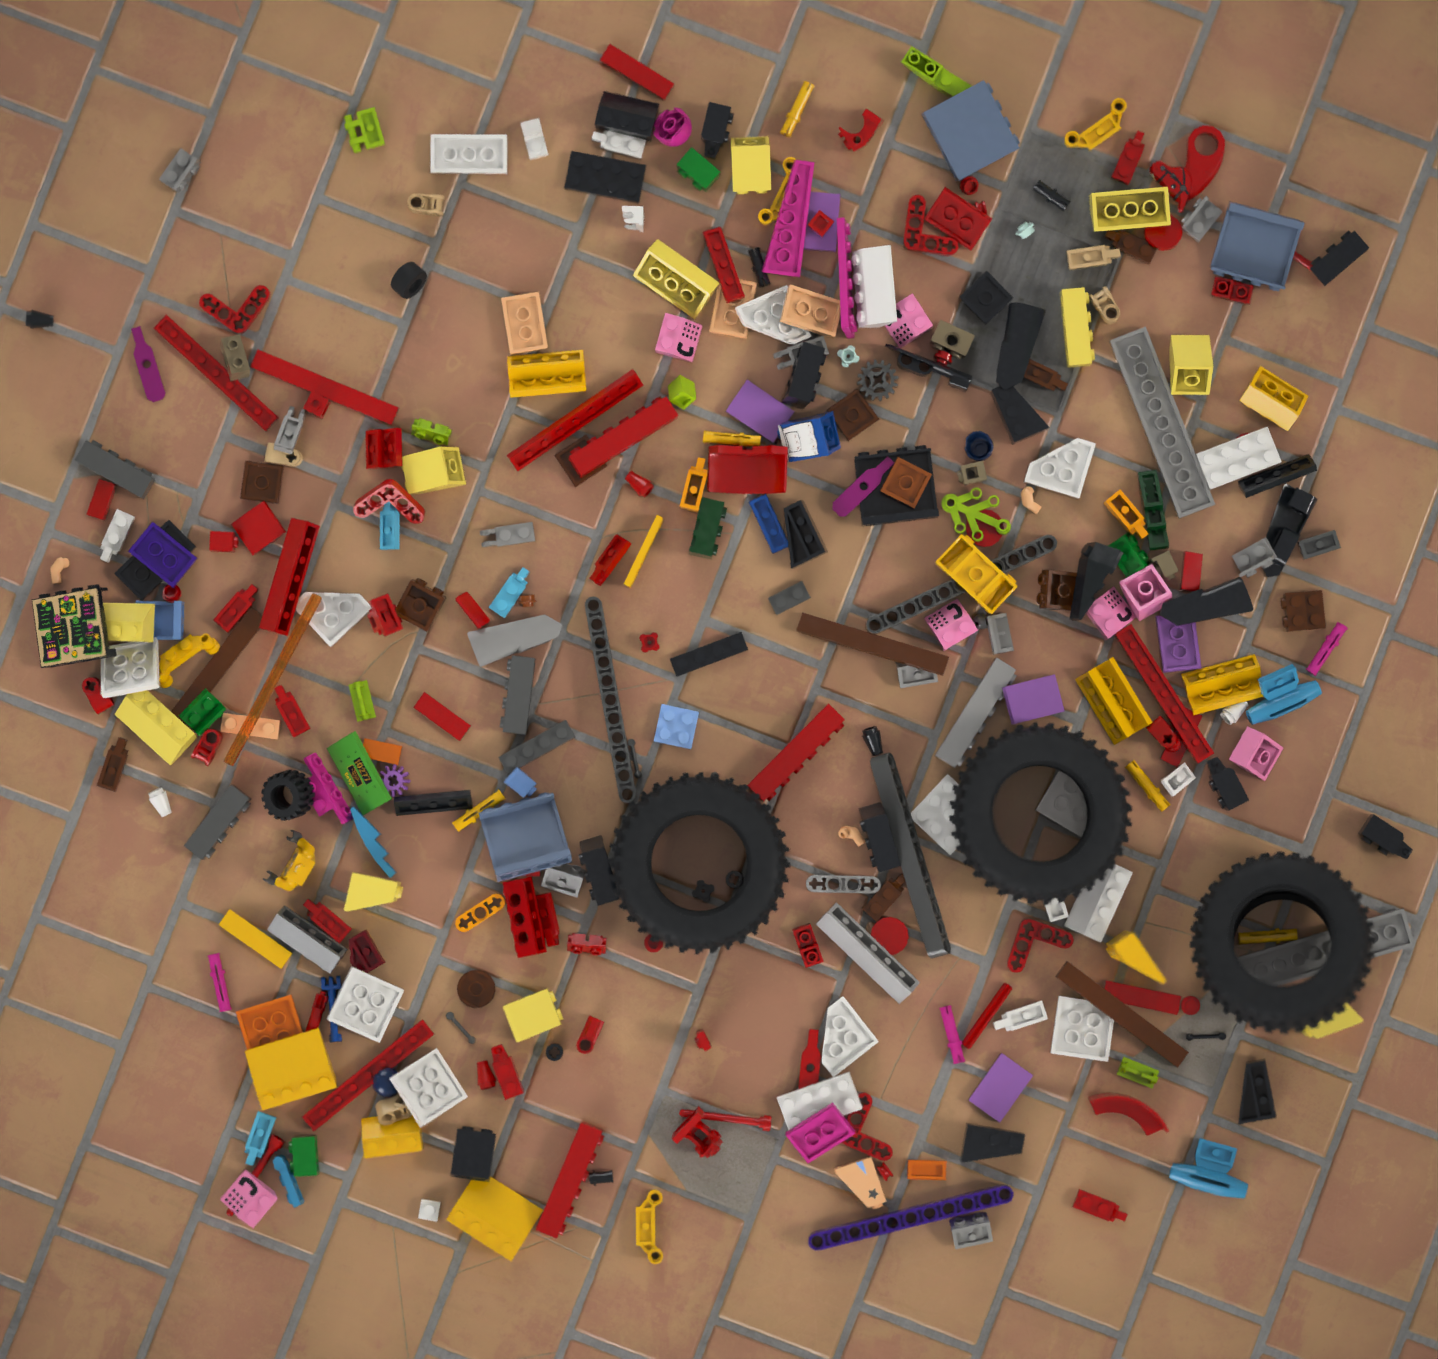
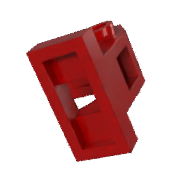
M865 109L862 114L864 126L860 132L851 134L839 127L841 132L838 135L840 138L845 137L843 142L848 150L852 149L856 152L867 146L875 132L884 122L883 119L868 109ZM856 137L861 138L859 143L855 142Z
M388 594L369 601L372 609L369 610L367 617L374 633L383 634L386 637L403 629L401 625L403 621L398 617L395 611L396 605L392 604Z
M698 1106L673 1132L672 1140L678 1144L683 1138H687L696 1145L695 1150L701 1158H709L719 1152L721 1149L719 1146L723 1141L720 1139L721 1135L715 1129L711 1130L701 1121L704 1110ZM698 1129L707 1135L703 1140H700L694 1134Z

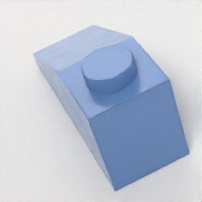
M518 767L504 781L523 798L526 796L530 798L537 790L535 788L537 783Z

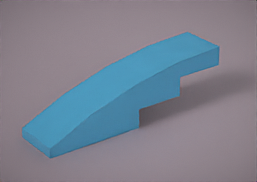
M352 807L350 810L365 846L377 864L389 878H392L397 872L384 859L389 852L376 840L381 833L356 807Z

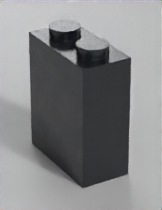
M462 1126V1129L457 1128L451 1177L489 1182L496 1134H493V1131L489 1129H481V1132L473 1131L474 1128Z

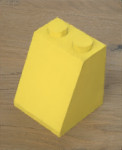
M769 137L730 138L733 192H737V194H747L748 191L767 193V190H771Z
M1171 335L1169 347L1171 395H1209L1213 373L1209 335Z
M437 447L402 456L401 468L405 475V487L409 494H422L466 485L459 447Z
M357 872L352 873L344 911L397 901V898H401L403 887L400 886L401 882Z
M546 988L503 1006L516 1042L562 1024L561 1020L564 1018L560 1008L556 1010L554 1002L557 1000L553 990L549 992V989Z
M1346 1003L1344 1005L1346 1011L1341 1012L1339 1015L1336 1012L1332 1014L1334 1017L1332 1021L1326 1023L1323 1020L1319 1021L1318 1028L1311 1029L1310 1026H1305L1302 1033L1306 1037L1318 1039L1359 1024L1363 1019Z

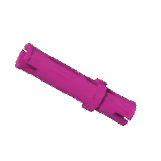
M1340 622L1336 623L1329 636L1326 635L1324 638L1325 642L1305 669L1314 676L1317 675L1335 646L1338 647L1339 640L1348 629Z
M220 953L207 956L211 968L210 977L213 978L220 1009L219 1012L231 1010L224 978L225 969H222Z
M951 1005L941 1007L939 1010L942 1015L949 1042L947 1046L948 1048L950 1047L953 1064L965 1062L961 1047L962 1040H959Z

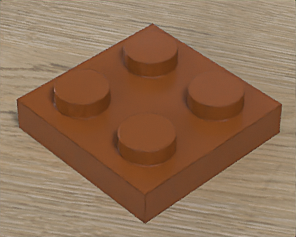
M897 456L880 491L915 508L932 474Z

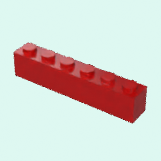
M661 396L651 401L652 405L648 408L644 406L635 411V416L623 418L619 421L620 425L614 429L611 426L602 432L604 435L597 438L594 436L586 442L587 445L583 448L578 446L570 451L571 455L568 459L579 477L582 478L676 420L678 414L667 396L661 398Z
M291 518L259 626L260 629L288 636L320 528L319 525Z
M828 703L747 786L755 794L758 793L760 795L759 798L763 802L766 799L770 801L777 794L775 790L779 786L783 788L790 781L788 777L793 772L797 774L804 767L801 763L806 758L810 761L818 753L815 749L819 745L824 747L831 740L829 735L833 731L838 733L845 726L842 723L845 719Z
M581 1121L536 1227L537 1231L556 1239L558 1235H563L567 1226L563 1224L565 1218H570L574 1209L571 1204L574 1199L578 1200L582 1191L579 1185L581 1181H586L590 1172L586 1170L588 1164H593L597 1153H594L596 1145L601 1146L604 1139L602 1129Z

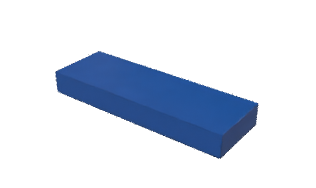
M767 494L749 501L772 554L787 548L788 540Z

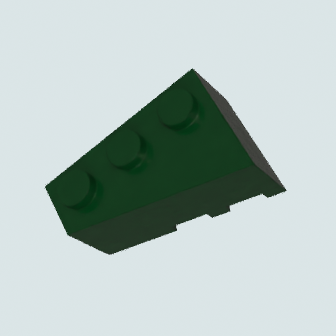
M702 497L689 548L690 555L712 559V555L716 556L718 545L715 544L716 538L721 537L723 526H720L721 518L725 519L727 507H724L725 502Z

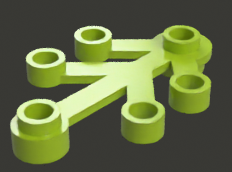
M975 487L971 492L961 496L947 494L943 497L941 501L944 511L951 513L955 524L954 529L957 534H963L966 531V526L961 522L958 511L966 515L972 531V539L975 542L982 541L984 537L983 532L979 530L976 519L995 527L1000 535H1007L1010 532L1011 524L1008 520H997L979 512L990 507H997L1000 501L996 495H991L988 500L969 507L962 503L971 499H980L982 497L980 488ZM976 490L980 492L978 497L973 496V492ZM992 498L997 499V503L994 505L990 503ZM953 500L955 503L953 506H948L947 502ZM1002 523H1005L1007 525L1006 529L1004 530L1000 529L999 527ZM962 525L964 529L962 531H958L957 526ZM980 533L981 538L975 539L974 534Z

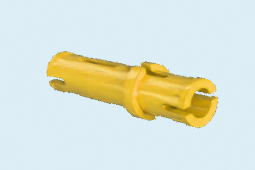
M803 82L790 113L788 112L786 115L787 119L780 130V133L782 135L786 134V137L791 138L796 124L801 120L800 116L815 87L812 83L809 85L810 82Z
M704 430L703 443L752 447L760 446L761 436L745 435L742 432L740 434Z
M1135 760L1125 767L1148 795L1147 798L1155 803L1160 812L1171 805L1160 792V788H1157Z
M498 789V791L472 809H467L466 813L453 821L452 824L460 832V830L472 822H477L476 819L479 818V813L484 809L493 808L506 798ZM494 800L491 804L480 810V808L488 804L490 801ZM476 811L478 812V813H476L475 815H473L471 818H469L468 820H466V821L464 822V820H465L466 818H468L469 816H471V815H472L473 813H475Z
M1296 928L1238 932L1239 945L1276 942V944H1279L1280 941L1298 940Z

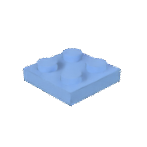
M661 704L654 742L691 749L699 712Z

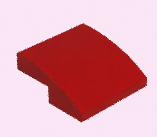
M402 428L366 431V469L402 467Z
M265 501L249 510L231 524L252 555H256L267 545L273 543L286 533Z

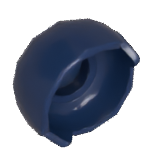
M974 431L966 437L965 452L970 459L985 461L992 455L994 444L988 434L982 431Z
M385 1068L375 1074L372 1085L375 1092L384 1097L396 1095L398 1091L389 1078L398 1072L395 1069Z

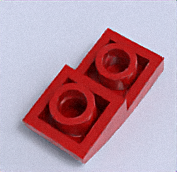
M1215 276L1211 296L1250 305L1254 285Z
M808 923L792 929L805 968L824 962L811 924Z

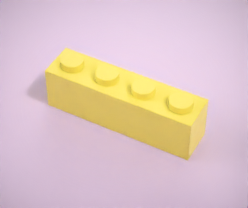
M1085 287L1062 289L1060 291L1067 368L1090 366L1092 360H1095L1094 349L1090 347V342L1093 341V333L1088 327V323L1091 322V313L1087 311L1086 304H1089V294L1085 292Z

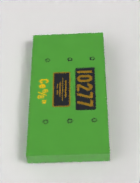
M356 731L327 748L362 815L371 812L392 799Z

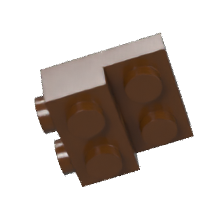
M1042 570V574L1038 576V584L1041 585V590L1036 599L1037 603L1040 604L1039 608L1071 611L1077 573Z
M420 578L416 580L411 579L395 611L398 617L427 632L439 613L446 596L443 595L444 591L437 587L433 589L427 587V582Z
M1322 590L1283 594V597L1280 599L1281 608L1285 611L1282 623L1283 628H1286L1287 632L1326 628Z

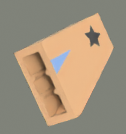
M871 1156L834 1168L836 1174L868 1208L876 1209L882 1207L883 1202H886Z

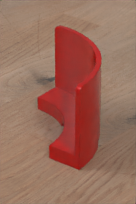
M775 445L752 446V448H744L743 450V446H709L707 491L729 494L785 493L787 489L788 447Z
M1100 1093L1088 1097L1095 1115L1110 1112L1126 1115L1141 1126L1146 1136L1160 1130L1169 1132L1162 1118L1152 1108L1134 1097L1119 1093Z

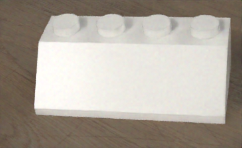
M891 245L863 248L852 252L851 261L854 270V299L857 306L856 320L858 328H879L897 322Z
M1116 864L1113 871L1108 868L1105 871L1107 875L1104 877V881L1097 879L1094 882L1093 889L1089 892L1086 888L1081 890L1082 893L1076 898L1064 926L1095 941L1102 942L1133 872Z

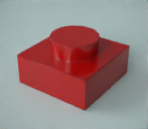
M819 210L807 226L823 237L834 224V221Z

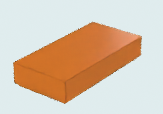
M364 738L363 746L370 759L399 765L402 746Z
M908 1159L907 1179L946 1180L947 1161Z

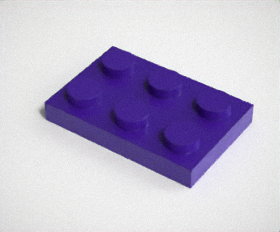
M154 522L148 526L128 551L172 588L177 585L198 559Z

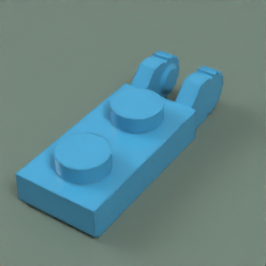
M281 1154L274 1157V1168L280 1171V1182L287 1189L288 1193L286 1196L288 1202L293 1204L294 1208L302 1205L305 1201L294 1173L290 1171V1164L286 1156Z

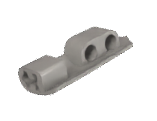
M544 614L471 631L467 635L479 666L482 667L559 637L562 624Z

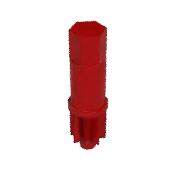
M321 990L320 994L316 993L306 1031L319 1028L328 1000L325 991Z

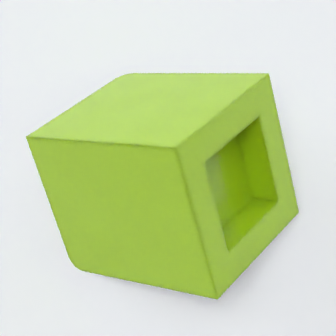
M679 375L668 385L669 401L683 410L696 400L695 383L682 375Z

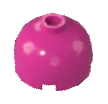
M674 107L675 110L669 111L667 109L663 111L654 122L655 132L653 131L655 137L669 147H677L684 144L692 132L690 118L682 109Z

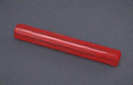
M1003 983L962 1041L964 1047L971 1049L1013 988L1009 984Z

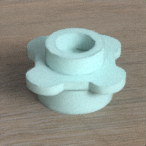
M1031 222L1022 223L1017 228L1018 231L1015 234L1019 235L1022 239L1027 238L1035 231L1033 228L1034 224Z
M852 345L837 352V356L842 360L843 367H848L849 364L859 361V356L856 355L855 347Z

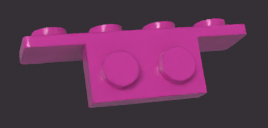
M317 753L305 757L304 761L312 773V776L309 777V784L314 787L312 789V793H315V797L312 798L314 801L313 807L319 817L333 809L342 824L353 820L351 808L345 802L342 793L336 787L321 758L318 757Z

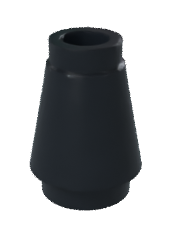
M35 310L26 312V326L30 327V329L53 327L54 315Z
M877 726L862 730V738L872 756L883 753L881 734Z

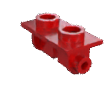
M572 933V935H568L567 951H571L574 954L586 952L591 955L606 953L607 938H603V935H589V941H585L586 934Z

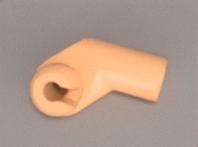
M1026 486L1021 492L1022 504L1037 514L1041 506L1033 501V488Z
M59 557L51 566L52 584L62 583L60 572L63 568L69 567V560L67 558Z
M843 826L838 832L840 838L853 839L858 847L865 843V839L856 827Z

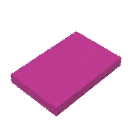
M833 1102L785 1132V1136L807 1163L812 1162L855 1134L853 1127Z

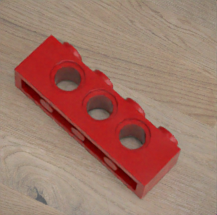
M532 876L502 882L517 957L521 958L547 952Z

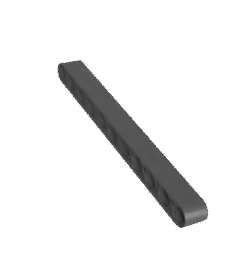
M1045 535L991 562L999 564L1001 571L1006 574L1051 553L1057 547V540L1052 535ZM1044 539L1052 541L1053 546L1051 549H1046L1043 546ZM1027 547L1034 548V557H1028L1026 555L1025 551ZM1011 555L1018 558L1017 565H1011L1008 562V557ZM951 579L869 618L866 622V630L872 634L881 633L966 593V591L958 589L956 582ZM939 589H948L949 596L947 598L940 597ZM923 596L931 598L932 603L930 606L922 604L921 599ZM906 604L914 606L913 614H907L904 611ZM889 612H894L897 615V620L893 623L887 620ZM873 620L878 621L880 624V628L876 631L871 630L869 623Z
M589 597L585 602V611L618 794L623 802L631 803L636 798V789L603 605L599 598ZM591 601H597L599 607L597 610L591 611L588 608V604ZM596 619L602 621V627L598 630L592 628V622ZM603 638L606 641V645L604 648L599 649L595 646V641ZM601 657L609 659L607 667L599 666L598 661ZM604 676H610L613 679L610 686L602 684ZM608 695L616 697V702L613 705L606 704L605 698ZM613 713L619 715V722L617 724L609 722V716ZM616 732L621 733L623 736L620 743H615L612 740V735ZM619 751H623L626 754V759L623 762H618L615 758L616 753ZM622 770H627L630 774L629 779L626 781L619 779V773ZM625 789H630L633 792V797L630 800H625L622 797V792Z
M891 753L872 757L870 760L872 772L887 815L927 954L931 959L950 954V942L894 757Z

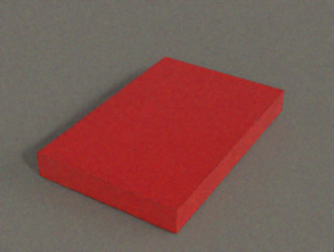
M944 187L924 220L972 251L992 218Z

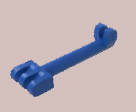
M333 976L329 977V984H326L325 977H321L322 991H328L329 1012L336 1000V990H340L342 987L341 976H336L337 984H334ZM330 1021V1043L342 1042V1035L338 1034V1024Z

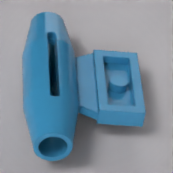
M1293 664L1258 679L1261 694L1265 699L1246 710V715L1252 725L1281 717L1303 707L1321 695L1320 685L1316 680L1298 684L1299 679L1296 667Z
M1201 1138L1198 1140L1194 1156L1196 1165L1173 1163L1169 1174L1170 1179L1187 1187L1222 1197L1245 1199L1248 1189V1183L1227 1174L1233 1167L1237 1148Z

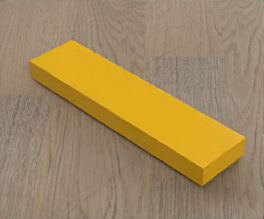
M656 515L624 582L625 586L632 587L664 521L663 517Z
M231 909L228 910L219 923V926L280 969L284 967L293 954Z

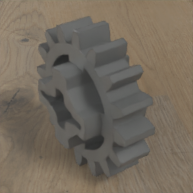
M874 360L873 365L867 362V368L861 367L860 369L863 374H858L857 376L861 379V381L857 382V385H862L859 391L866 392L865 398L869 395L872 396L871 401L878 397L879 402H881L883 396L889 399L888 393H895L892 387H898V384L894 382L898 380V376L893 375L896 369L890 370L891 364L889 363L885 366L884 360L880 364L877 363V360ZM880 368L881 371L873 372L872 369ZM887 374L890 376V385L886 381ZM882 375V384L877 383V385L875 384V386L873 387L875 381L874 377L878 378ZM865 376L870 381V385L868 388L865 384ZM877 389H882L884 391L882 393H874V391Z

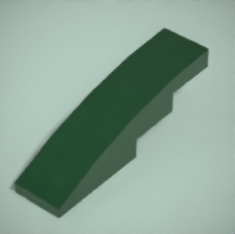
M1157 470L1138 472L1150 551L1168 549L1169 541L1163 510L1164 504Z

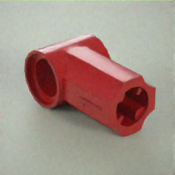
M589 1015L576 1044L580 1053L589 1054L592 1052L604 1025L603 1021ZM583 1040H588L591 1044L590 1049L587 1051H583L580 1048V1043Z

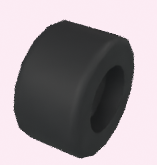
M412 261L407 262L394 274L391 280V287L402 298L409 299L422 289L426 282L427 274L416 263Z

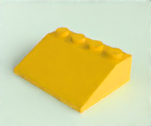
M1124 930L1106 942L1108 946L1106 951L1111 958L1124 963L1154 981L1166 982L1133 932Z
M319 1028L245 1050L262 1110L337 1088V1078Z
M490 1176L489 1182L471 1180L446 1220L509 1261H512L543 1209Z

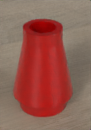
M630 471L625 477V480L636 493L644 498L654 488L650 480L633 471Z
M488 1060L477 1062L478 1086H480V1089L486 1090L495 1087L496 1079L488 1064Z

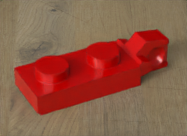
M1137 131L1134 139H1128L1111 178L1129 185L1144 151L1145 145L1141 141L1145 133Z
M615 535L594 564L596 568L589 579L601 586L632 544L620 535Z
M253 584L246 591L242 588L231 598L213 621L229 633L255 601L253 596L259 589Z
M282 685L275 687L274 689L278 695V698L275 699L276 706L293 738L310 730L311 728L294 695L290 691L286 693Z
M549 892L535 895L547 947L559 945L558 935L560 932L552 894Z
M307 899L303 904L310 911L308 913L310 919L338 943H341L352 930L349 925L320 902L315 904L310 899Z
M1081 1189L1078 1190L1072 1206L1075 1209L1114 1222L1115 1218L1125 1221L1128 1215L1125 1212L1119 1211L1120 1206L1115 1202Z

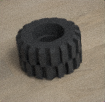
M286 770L270 776L267 779L268 781L264 782L263 786L265 788L261 791L264 797H261L262 802H265L264 808L269 810L268 814L270 816L274 815L275 819L286 821L303 816L311 809L310 806L314 803L312 798L315 797V793H312L314 787L309 784V778H304V773H299L297 770ZM285 786L292 793L291 804L284 797L283 791Z

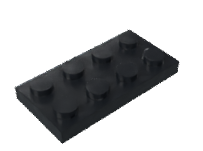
M571 151L564 189L639 203L646 165Z
M170 520L161 527L188 551L192 552L196 548ZM133 555L114 573L141 601L163 581V579Z

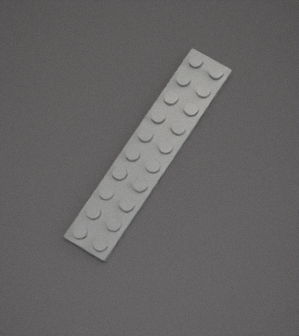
M1146 327L1110 340V345L1178 518L1180 519L1215 505Z
M1404 908L1367 919V922L1373 921L1374 925L1371 928L1370 936L1375 937V943H1372V949H1370V952L1375 953L1374 957L1415 946ZM1327 930L1237 958L1244 969L1253 977L1262 982L1279 986L1314 975L1327 959L1331 947V939Z

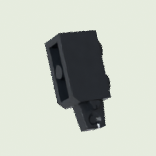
M709 102L701 133V139L705 143L704 157L716 159L720 147H723L724 142H728L730 132L727 131L728 124L732 125L734 117L730 106Z
M1218 757L1207 761L1211 774L1209 776L1211 781L1208 783L1212 791L1217 792L1219 796L1217 801L1222 809L1225 808L1226 811H1229L1249 801L1234 769L1225 768Z
M1370 814L1358 833L1362 836V841L1369 845L1373 843L1378 846L1377 850L1386 856L1387 854H1395L1407 859L1413 851L1403 841L1404 836L1402 832L1374 814Z

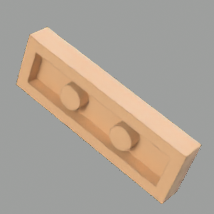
M223 713L220 732L278 739L281 720Z

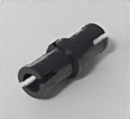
M1041 180L1033 188V190L1045 197L1048 203L1052 202L1062 211H1065L1071 202L1057 193L1058 190L1050 188Z
M760 247L754 248L757 256H755L753 249L749 250L748 253L753 264L752 270L755 272L759 288L764 287L762 279H764L766 286L770 285L771 282L769 281L768 274L762 272L764 262Z

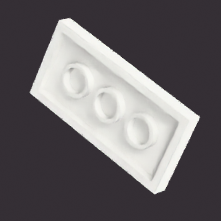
M431 134L430 172L431 174H507V135Z
M1268 426L1196 454L1210 490L1282 462Z
M850 1072L777 1096L788 1130L832 1102L842 1115L863 1108Z

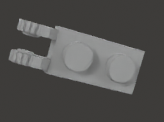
M824 336L805 341L825 348L824 354L829 355ZM801 343L773 354L774 358H781L787 354L790 357V361L777 365L778 370L793 366Z
M290 406L287 415L284 416L274 443V450L293 454L303 427L306 410L302 409L297 419L293 418L295 407Z
M533 522L480 531L481 536L496 534V541H484L481 543L482 547H501L535 542Z

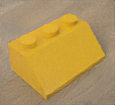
M1260 366L1239 401L1246 407L1260 413L1262 417L1268 418L1280 428L1288 431L1300 415L1309 396Z
M413 1115L390 1125L380 1124L378 1116L361 1118L364 1159L416 1152L424 1149L422 1131Z

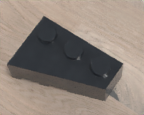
M1350 231L1346 232L1340 238L1342 242L1337 246L1332 244L1325 250L1328 254L1323 258L1318 256L1310 263L1312 265L1310 270L1324 286L1369 249L1368 245L1355 231L1352 233Z
M804 341L800 344L793 364L791 379L787 383L786 397H783L781 403L803 410L810 401H814L816 391L814 390L815 383L818 384L821 377L819 372L820 365L823 366L826 359L824 354L825 348Z
M999 386L991 390L990 394L1012 445L1050 428L1014 387L1004 391Z
M799 500L785 507L784 516L791 569H795L828 553L804 500Z
M881 802L859 808L862 821H860L862 832L867 834L865 843L867 849H871L873 856H870L872 867H877L878 872H883L901 866L887 815Z
M602 835L579 841L582 854L578 856L581 866L585 865L587 869L584 875L586 882H591L592 889L589 891L592 901L596 900L599 906L619 900L620 897H617L616 894L614 895L612 891L617 887L616 883L609 879V875L613 874L610 864H608V855L603 844Z
M1266 1059L1246 1062L1238 1124L1277 1118Z
M966 1123L960 1162L1022 1154L1025 1134L1023 1132Z

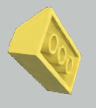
M1168 187L1098 192L1089 195L1090 215L1094 232L1171 225Z
M658 239L647 250L633 274L635 278L693 319L697 318L719 285L718 281Z
M103 603L108 641L153 642L155 604Z
M148 690L127 694L115 713V716L170 766L197 739L195 733Z

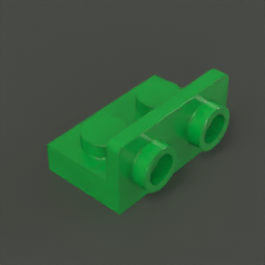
M1129 532L1108 545L1124 552L1118 566L1126 578L1150 564L1147 553L1140 549L1137 545L1136 537Z
M205 688L180 713L179 717L201 736L216 719L223 715L226 708Z

